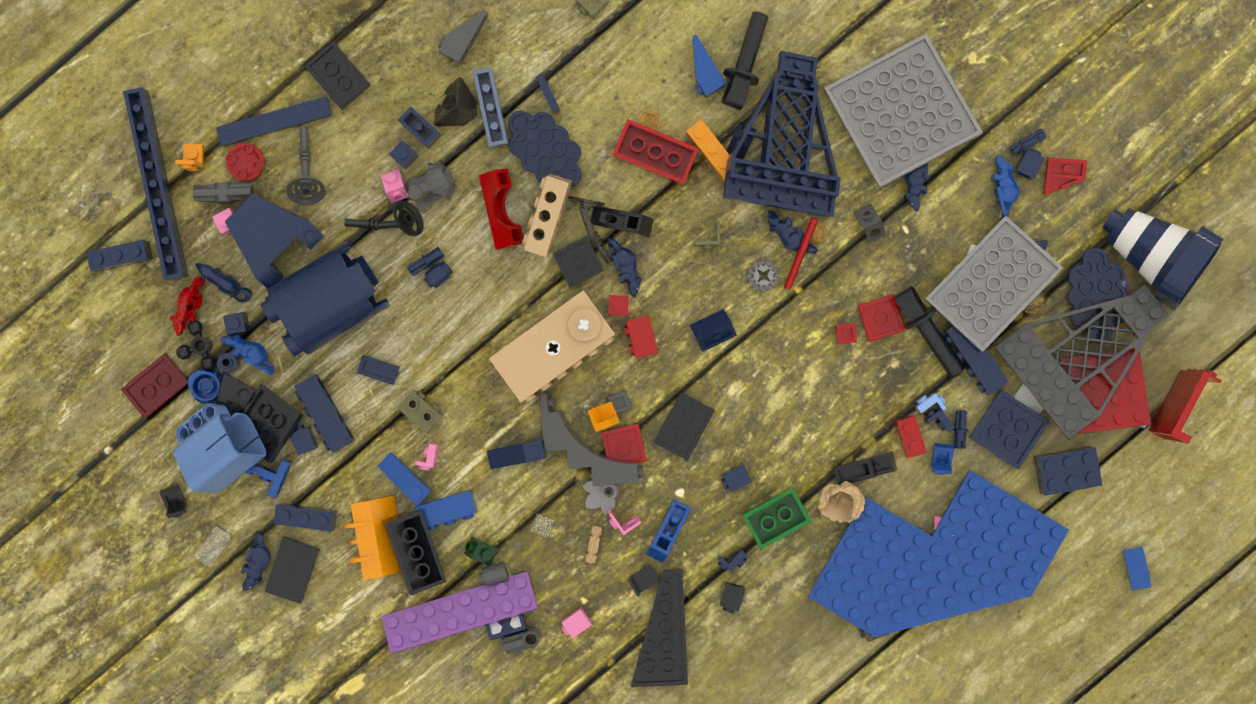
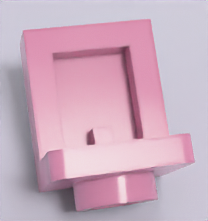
M399 169L381 175L385 192L391 203L408 198Z

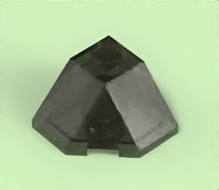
M459 77L447 87L444 92L447 96L444 98L442 105L438 104L435 109L434 125L437 127L464 126L477 115V101L464 80Z

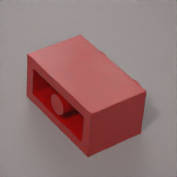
M649 315L626 321L627 325L624 326L626 337L630 336L632 344H629L631 356L635 355L636 358L658 353Z
M910 415L894 420L905 457L912 458L927 453L916 417Z

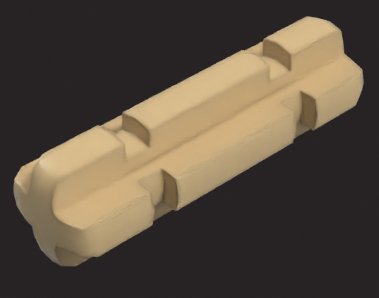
M594 525L591 529L592 536L589 539L588 553L586 555V562L588 563L596 562V553L598 552L600 542L599 535L602 532V527Z

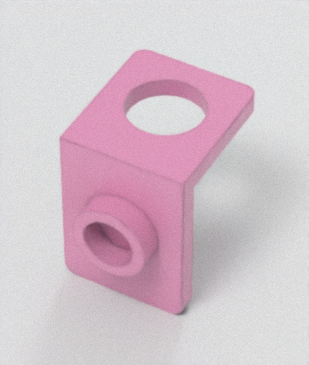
M610 508L607 509L611 517L609 520L615 530L619 528L623 535L642 523L639 516L636 515L621 525Z

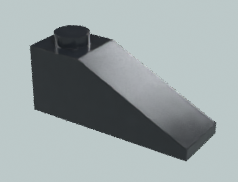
M594 205L590 224L650 237L654 219L642 214Z

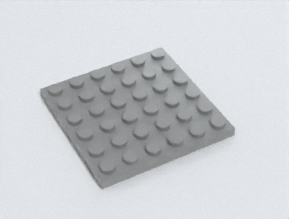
M927 34L824 88L825 93L879 189L983 133Z

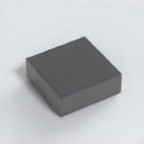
M626 391L608 396L609 402L613 403L616 414L632 409Z

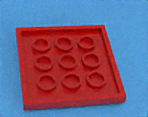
M1135 349L1129 350L1105 368L1106 374L1114 383H1116ZM1140 351L1100 417L1077 434L1151 425ZM1105 352L1102 354L1113 355V352ZM1084 355L1072 358V364L1083 365ZM1087 355L1086 365L1097 367L1099 356ZM1070 357L1061 358L1060 362L1069 363ZM1101 357L1100 366L1111 358ZM1061 365L1068 375L1069 366ZM1071 366L1070 377L1082 378L1083 368ZM1085 368L1084 378L1095 371V369ZM1097 374L1080 387V391L1097 411L1101 408L1112 390L1111 385L1102 374Z

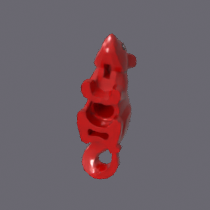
M201 276L194 278L191 286L181 290L178 295L177 312L175 316H170L177 336L183 333L189 319L191 322L196 320L194 311L195 309H200L203 296L198 290L205 284V279Z

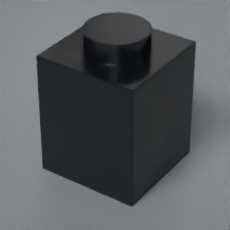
M725 582L719 603L723 607L722 610L734 613V610L739 611L745 591L744 586Z

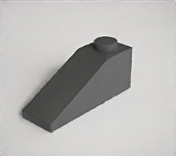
M482 10L450 32L446 38L443 37L438 45L440 54L461 65L489 16L487 11Z

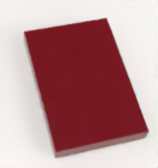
M164 353L121 388V390L144 419H146L186 387L188 379L169 355Z

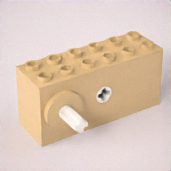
M583 290L498 351L489 360L520 403L523 401L528 403L537 397V391L541 389L543 392L553 385L551 383L552 380L555 378L560 380L568 374L566 370L570 367L575 369L584 363L582 360L588 355L591 358L598 353L599 346L602 344L607 346L615 340L613 336L616 334ZM551 344H558L557 353L555 351H550V349L552 348Z

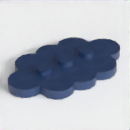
M522 110L512 113L508 124L514 135L509 140V150L513 155L521 158L523 168L529 172H535V177L539 183L547 175L554 174L572 180L571 187L579 184L582 172L576 163L580 160L582 152L576 142L569 140L568 131L562 126H556L553 117L545 112H539L533 117Z
M1091 248L1085 251L1081 260L1082 265L1074 266L1068 273V283L1072 288L1067 294V299L1070 305L1073 306L1071 311L1127 296L1126 289L1121 285L1124 279L1123 269L1115 263H1108L1107 254L1100 248ZM1100 308L1070 317V320L1074 326L1080 328L1103 311V309ZM1113 309L1108 312L1109 314H1116ZM1106 316L1105 327L1117 326L1118 318ZM1103 317L1092 325L1102 326ZM1090 328L1089 338L1101 340L1102 329ZM1104 330L1103 340L1108 341L1112 336V331Z

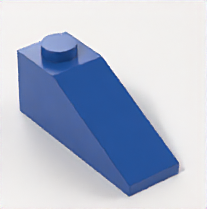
M694 35L692 42L697 83L695 88L700 96L704 95L707 98L724 88L726 82L698 36Z
M392 452L378 465L385 475L417 506L433 491L430 486Z
M674 499L646 555L661 563L664 562L691 510L690 507Z

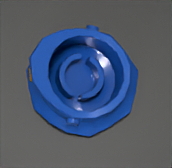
M201 369L190 374L188 387L193 398L201 404L216 403L222 374L214 369L212 371Z

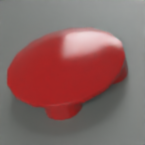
M250 143L235 145L225 157L228 172L240 181H250L257 178L264 168L262 152Z

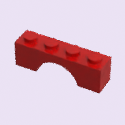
M497 169L479 175L495 250L522 245L524 237L521 225L511 221L505 210V198L508 191L512 188L508 169Z

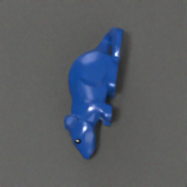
M997 155L995 164L998 174L993 173L994 175H991L993 183L997 182L994 194L996 202L1001 205V217L1003 219L1005 216L1008 217L1011 205L1017 200L1019 188L1011 173L1014 166Z
M239 334L220 338L223 344L234 348L235 351H231L230 354L238 358L243 356V361L270 375L274 373L275 369L268 361L267 352L261 344L246 341Z

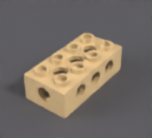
M549 174L542 179L539 188L542 189V193L539 197L537 196L534 203V208L537 209L531 215L528 226L531 228L529 232L525 233L522 242L525 245V251L544 257L550 254L573 182L572 180L554 174ZM550 191L555 193L556 200L549 198ZM543 210L550 213V219L544 217ZM537 229L544 231V237L538 235Z

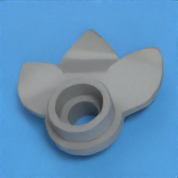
M592 480L583 485V488L590 493L586 499V508L596 509L601 507L605 515L608 514L607 509L610 508L611 511L614 509L615 498L619 492L617 485L593 486ZM611 487L613 491L612 493H607L605 489Z

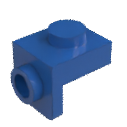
M934 443L931 458L932 472L939 475L952 473L951 463L954 445Z

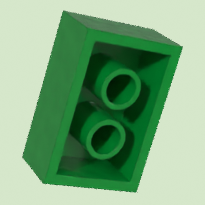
M792 486L741 513L760 549L812 522Z

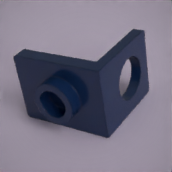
M742 122L739 123L726 150L729 155L743 132L741 129H744L746 126ZM751 127L750 132L756 133L757 129ZM746 136L736 158L744 159L753 137Z

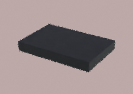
M334 41L304 65L342 110L371 86Z
M681 392L654 443L688 461L715 410Z
M283 537L264 592L301 604L320 549Z

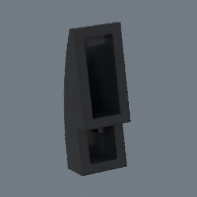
M893 451L845 463L833 467L837 483L841 485L844 481L853 483L895 472L897 466Z

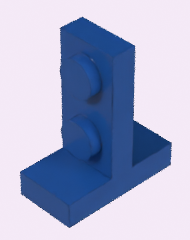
M287 459L282 460L277 471L256 463L245 473L249 475L255 473L260 476L259 479L270 483V481H273L267 496L276 498L281 491L293 462Z

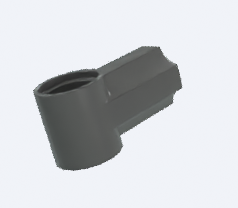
M532 627L526 631L502 638L504 651L508 655L527 648L536 647L541 640V632L537 628ZM534 634L537 640L531 642L528 640L527 635Z

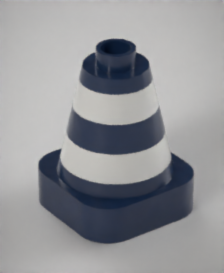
M1130 208L1124 214L1115 209L1102 227V229L1110 233L1107 241L1157 290L1155 298L1173 311L1178 308L1218 252L1224 240L1204 226L1198 232Z

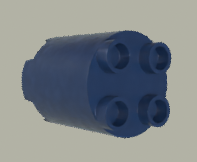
M347 240L267 289L268 296L261 303L262 310L271 323L281 320L287 333L282 336L283 342L294 357L303 351L308 355L312 354L390 306L387 298L376 302L373 294L376 292L374 287L379 281L364 257L360 256L351 260L347 255L346 251L353 245L350 240Z

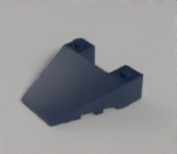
M251 194L225 220L255 278L267 289L284 278L282 272L272 262L296 237L310 250L324 237L322 231L309 219L254 194Z

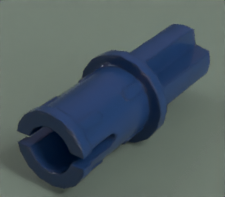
M437 247L425 256L421 255L422 258L407 268L411 275L415 276L427 267L431 268L430 265L445 256L440 248Z
M957 410L955 414V428L953 429L955 431L954 448L958 449L966 448V432H968V429H966L967 411Z

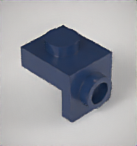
M740 548L729 561H726L719 554L717 556L719 560L717 564L725 571L729 569L732 572L737 566L740 568L747 561L745 558L747 553Z

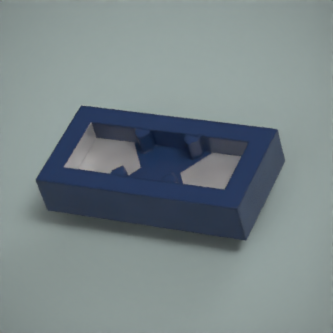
M523 614L486 625L490 641L527 630Z

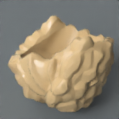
M844 481L841 485H827L823 488L822 494L819 497L818 509L820 515L825 518L829 517V520L833 522L838 520L840 523H850L859 518L864 511L865 498L858 487L847 481Z

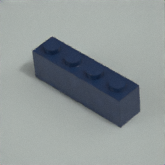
M953 325L944 330L946 334L944 336L945 340L949 345L954 346L956 349L955 355L959 361H964L967 366L965 368L966 372L971 378L974 376L978 382L976 386L981 393L990 395L1008 383V380L987 349L981 352Z
M318 374L294 386L299 401L302 400L306 406L304 407L306 414L309 418L312 417L315 422L313 424L315 430L324 437L323 443L328 451L331 450L334 453L355 441Z

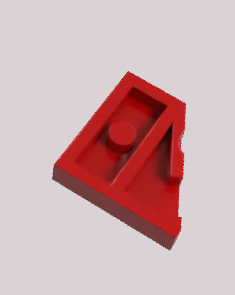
M1047 157L1043 194L1049 195L1054 191L1084 181L1087 160Z

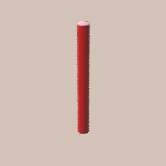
M815 217L810 219L785 282L784 288L788 290L792 288L817 225L818 219Z

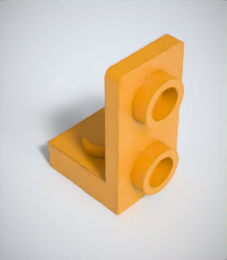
M183 144V160H175V164L181 166V169H186V171H198V168H204V145Z

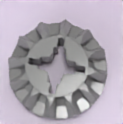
M769 261L754 263L748 272L749 283L759 291L772 289L779 279L777 268ZM769 269L770 271L768 272L767 277L770 280V282L765 279L757 282L760 277V274L757 270L765 272Z

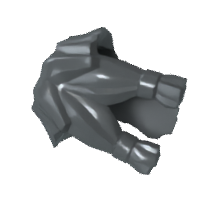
M434 163L427 164L426 173L423 176L406 182L408 197L410 200L418 201L416 203L420 211H424L442 197L451 200L452 193L456 187L450 171L445 166ZM428 194V197H425L423 200H420L424 195Z

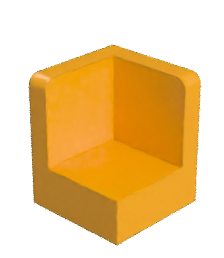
M612 402L588 410L595 432L620 423Z

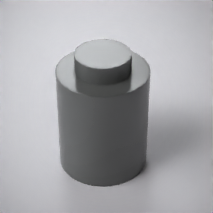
M504 562L484 567L482 572L479 573L481 583H485L487 587L509 580V574Z

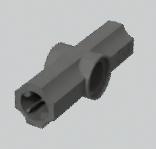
M218 182L213 185H194L193 188L195 202L215 201V203H231L232 201H245L251 194H254L253 184L251 183L232 184L230 182Z

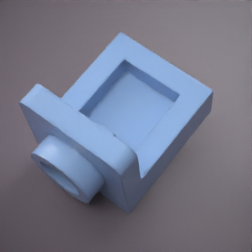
M932 393L928 397L926 395L920 397L916 401L918 404L914 406L918 413H923L934 404L942 411L946 410L944 406L946 404L945 400L940 394L936 395V393Z

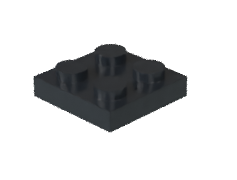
M587 236L553 253L570 288L604 271Z

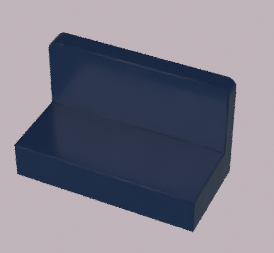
M724 309L690 325L702 352L737 336L732 322Z

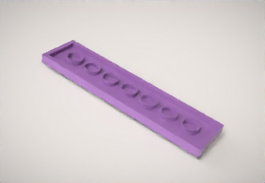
M524 572L511 576L509 580L488 587L485 584L381 617L390 653L394 654L537 610L538 605L529 573Z

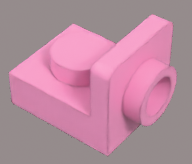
M430 443L429 447L426 446L424 451V458H427L426 461L415 460L414 465H419V469L430 470V467H436L439 444Z

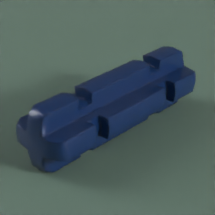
M1039 129L1034 132V135L1032 133L1019 140L1018 144L1016 142L1010 145L1011 153L1017 155L1021 153L1022 149L1025 151L1037 144V141L1041 142L1046 139L1044 130Z

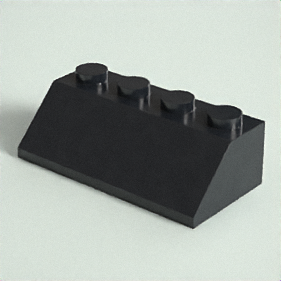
M422 510L401 513L382 520L410 596L447 582Z

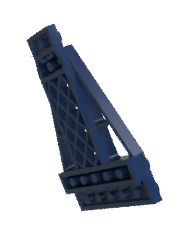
M785 51L779 52L777 72L773 74L727 160L723 198L830 218L834 216L835 198L839 197L841 178L837 175L817 94L816 69L818 58ZM783 94H785L790 102L785 107L778 99ZM800 98H803L807 104V108L803 111L796 103ZM767 100L764 134L750 132L755 119ZM777 105L780 111L775 114V107ZM791 105L798 113L794 118L786 110ZM780 113H783L788 121L783 126L776 118ZM799 116L805 123L802 129H799L794 122ZM815 117L822 145L812 143ZM775 124L778 130L773 133V125ZM789 124L796 132L791 137L784 129ZM779 131L786 140L781 145L774 137ZM797 135L803 142V145L799 148L792 141ZM746 136L762 140L760 162L736 158ZM771 142L776 147L772 152H770ZM786 143H788L794 151L789 156H787L785 151L782 149V146H784ZM811 149L824 151L830 176L809 172ZM777 150L784 159L778 164L772 157V154ZM795 154L801 161L797 167L790 160ZM786 161L790 168L781 167L780 165Z

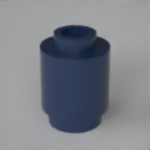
M444 261L438 262L425 273L426 278L424 280L430 288L434 286L437 289L450 278L453 271Z
M223 353L217 359V366L223 372L234 373L238 370L240 361L233 354ZM229 359L230 364L226 366L225 363Z

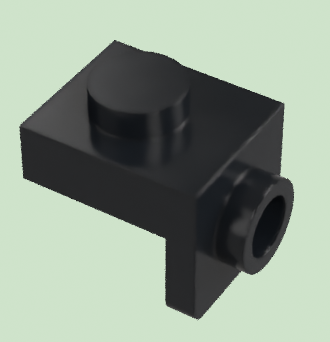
M179 485L160 490V496L167 509V518L179 517L186 512L187 501Z

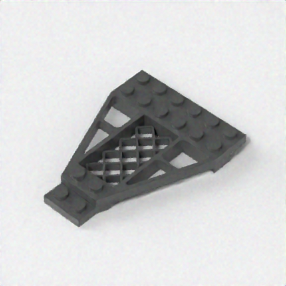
M1144 285L1129 296L1027 323L995 348L1066 438L1070 439L1100 417L1151 331L1156 325L1166 319L1169 313ZM1100 308L1103 309V311L1076 331H1072L1063 320V318ZM1113 309L1116 314H1109L1108 312ZM1106 316L1118 318L1116 328L1105 327ZM1103 317L1102 326L1092 325ZM1120 319L1128 329L1119 328ZM1058 320L1069 336L1052 349H1047L1031 328ZM1088 328L1087 338L1076 337ZM1090 328L1102 329L1101 340L1089 338ZM1104 330L1116 331L1115 341L1103 340ZM1118 332L1130 333L1129 343L1117 342ZM1132 335L1136 337L1134 342H1132ZM1072 340L1071 350L1061 349ZM1075 340L1086 341L1085 351L1074 350ZM1089 342L1100 343L1099 353L1088 352ZM1103 343L1114 345L1113 355L1102 354ZM1117 345L1127 346L1116 354ZM1135 348V352L1116 383H1114L1106 374L1105 368L1129 350ZM1057 351V353H1056V360H1055V358L1052 356V354ZM1059 351L1071 353L1069 363L1058 362ZM1073 353L1084 354L1083 365L1072 364ZM1087 355L1099 356L1097 367L1086 365ZM1101 357L1111 358L1100 366ZM1060 365L1069 366L1068 375ZM1071 366L1083 368L1082 378L1070 377ZM1085 368L1095 369V371L1084 378ZM1097 374H1102L1111 385L1112 390L1101 408L1097 411L1080 391V387Z

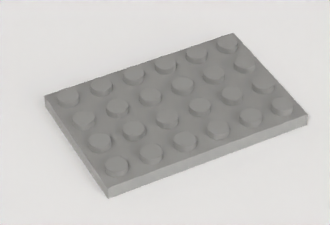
M1005 216L925 298V301L936 308L938 313L976 348L983 352L1063 270V267Z

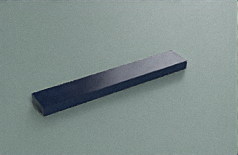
M322 97L216 127L221 146H226L330 117L332 112L328 98Z

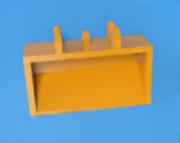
M395 496L352 503L351 510L354 522L346 523L344 529L355 527L356 540H351V545H358L359 556L352 557L350 563L361 562L364 580L399 573L400 570L382 520L398 515Z

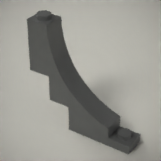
M551 393L539 394L544 452L567 450L568 468L591 467L593 486L630 484L642 481V478H644V468L640 465V462L619 461L604 456L590 448L573 431L564 412L553 411L555 400L553 396L551 397Z

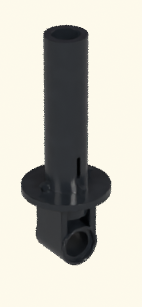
M752 12L735 68H726L723 72V75L729 81L722 97V104L737 110L743 108L749 86H756L759 83V79L751 74L769 18L764 13Z
M913 286L896 294L894 299L908 318L904 328L911 329L916 326L949 377L961 372L964 368L931 319L936 312V308L932 306L926 308Z

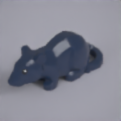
M928 163L904 175L907 185V193L904 195V199L907 200L915 212L920 208V193L921 195L927 194V186H923V182L928 179Z
M768 210L769 230L771 232L775 231L786 249L798 251L804 233L798 227L794 229L791 226L793 222L789 217H786L784 222L779 219L774 211ZM809 243L806 252L816 254L818 249Z
M609 238L607 243L616 270L620 269L621 272L618 275L620 283H624V280H626L629 293L632 297H636L640 288V282L642 281L641 277H638L636 270V256L631 250L621 247L615 239Z
M195 264L203 279L207 278L222 293L234 297L239 302H247L251 298V290L240 287V283L232 275H226L222 273L221 269L212 268V266L207 264ZM236 294H245V297L242 299L235 296Z
M259 530L245 559L248 564H245L241 570V574L245 572L247 574V578L242 585L243 591L253 588L262 581V577H260L262 571L271 560V553L264 543L263 532Z

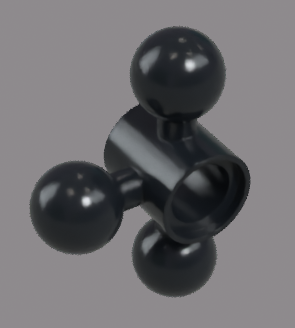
M190 321L187 329L195 338L192 340L190 347L188 345H180L176 350V355L178 358L186 360L190 358L193 352L201 354L203 357L201 360L202 369L212 371L216 367V360L209 356L208 353L212 350L213 343L209 338L202 337L203 325L200 321ZM201 340L206 344L203 351L198 348V343Z

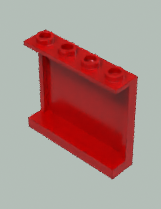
M1202 369L1180 370L1148 431L1164 440L1189 444L1192 437L1182 432V429L1206 383H1221L1222 380L1216 377L1217 374L1208 369L1206 371Z

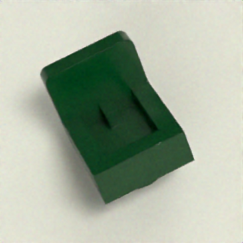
M472 536L470 541L466 543L464 554L470 559L490 566L498 548Z

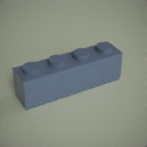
M492 67L473 71L489 148L495 149L509 146L494 71Z

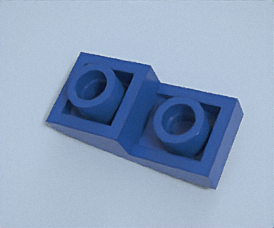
M1143 547L1123 550L1131 590L1150 588L1151 581Z

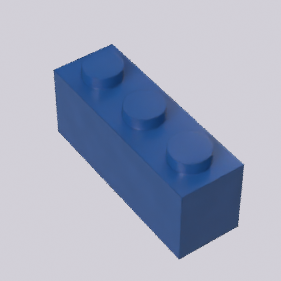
M472 490L414 507L415 511L422 510L428 530L438 528L437 524L444 523L445 526L456 523L455 519L462 517L463 520L473 518L474 513L478 512Z

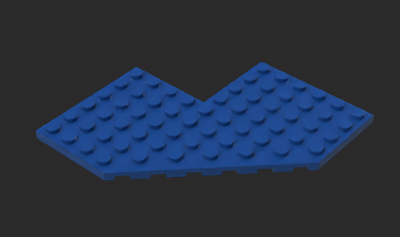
M970 470L964 477L931 536L869 498L864 497V511L859 518L849 523L807 597L873 637L1032 596L1069 529Z

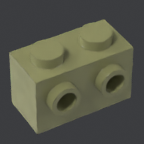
M412 390L398 406V409L425 433H428L443 416L441 413L442 409L434 402L430 404L426 400L427 396L420 390L417 392Z

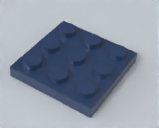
M999 390L969 438L1019 470L1050 421L1003 390Z

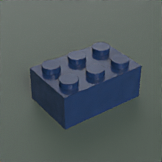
M1088 446L1033 456L1039 491L1042 495L1047 496L1103 486L1096 447Z

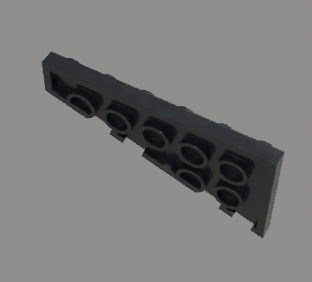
M667 569L662 572L631 687L688 685L682 569Z

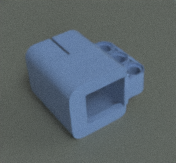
M206 404L177 428L176 438L179 445L173 450V454L191 490L195 492L220 493L264 458L266 450L261 439L258 438L259 435L253 422L246 414L234 413L230 416L226 406Z

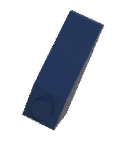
M543 439L487 450L490 469L537 461L547 457L546 451L544 452Z

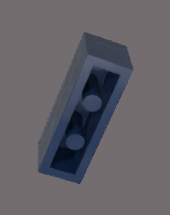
M146 240L86 252L90 271L95 272L153 260L150 243Z
M279 503L276 505L274 524L331 532L335 530L338 510Z

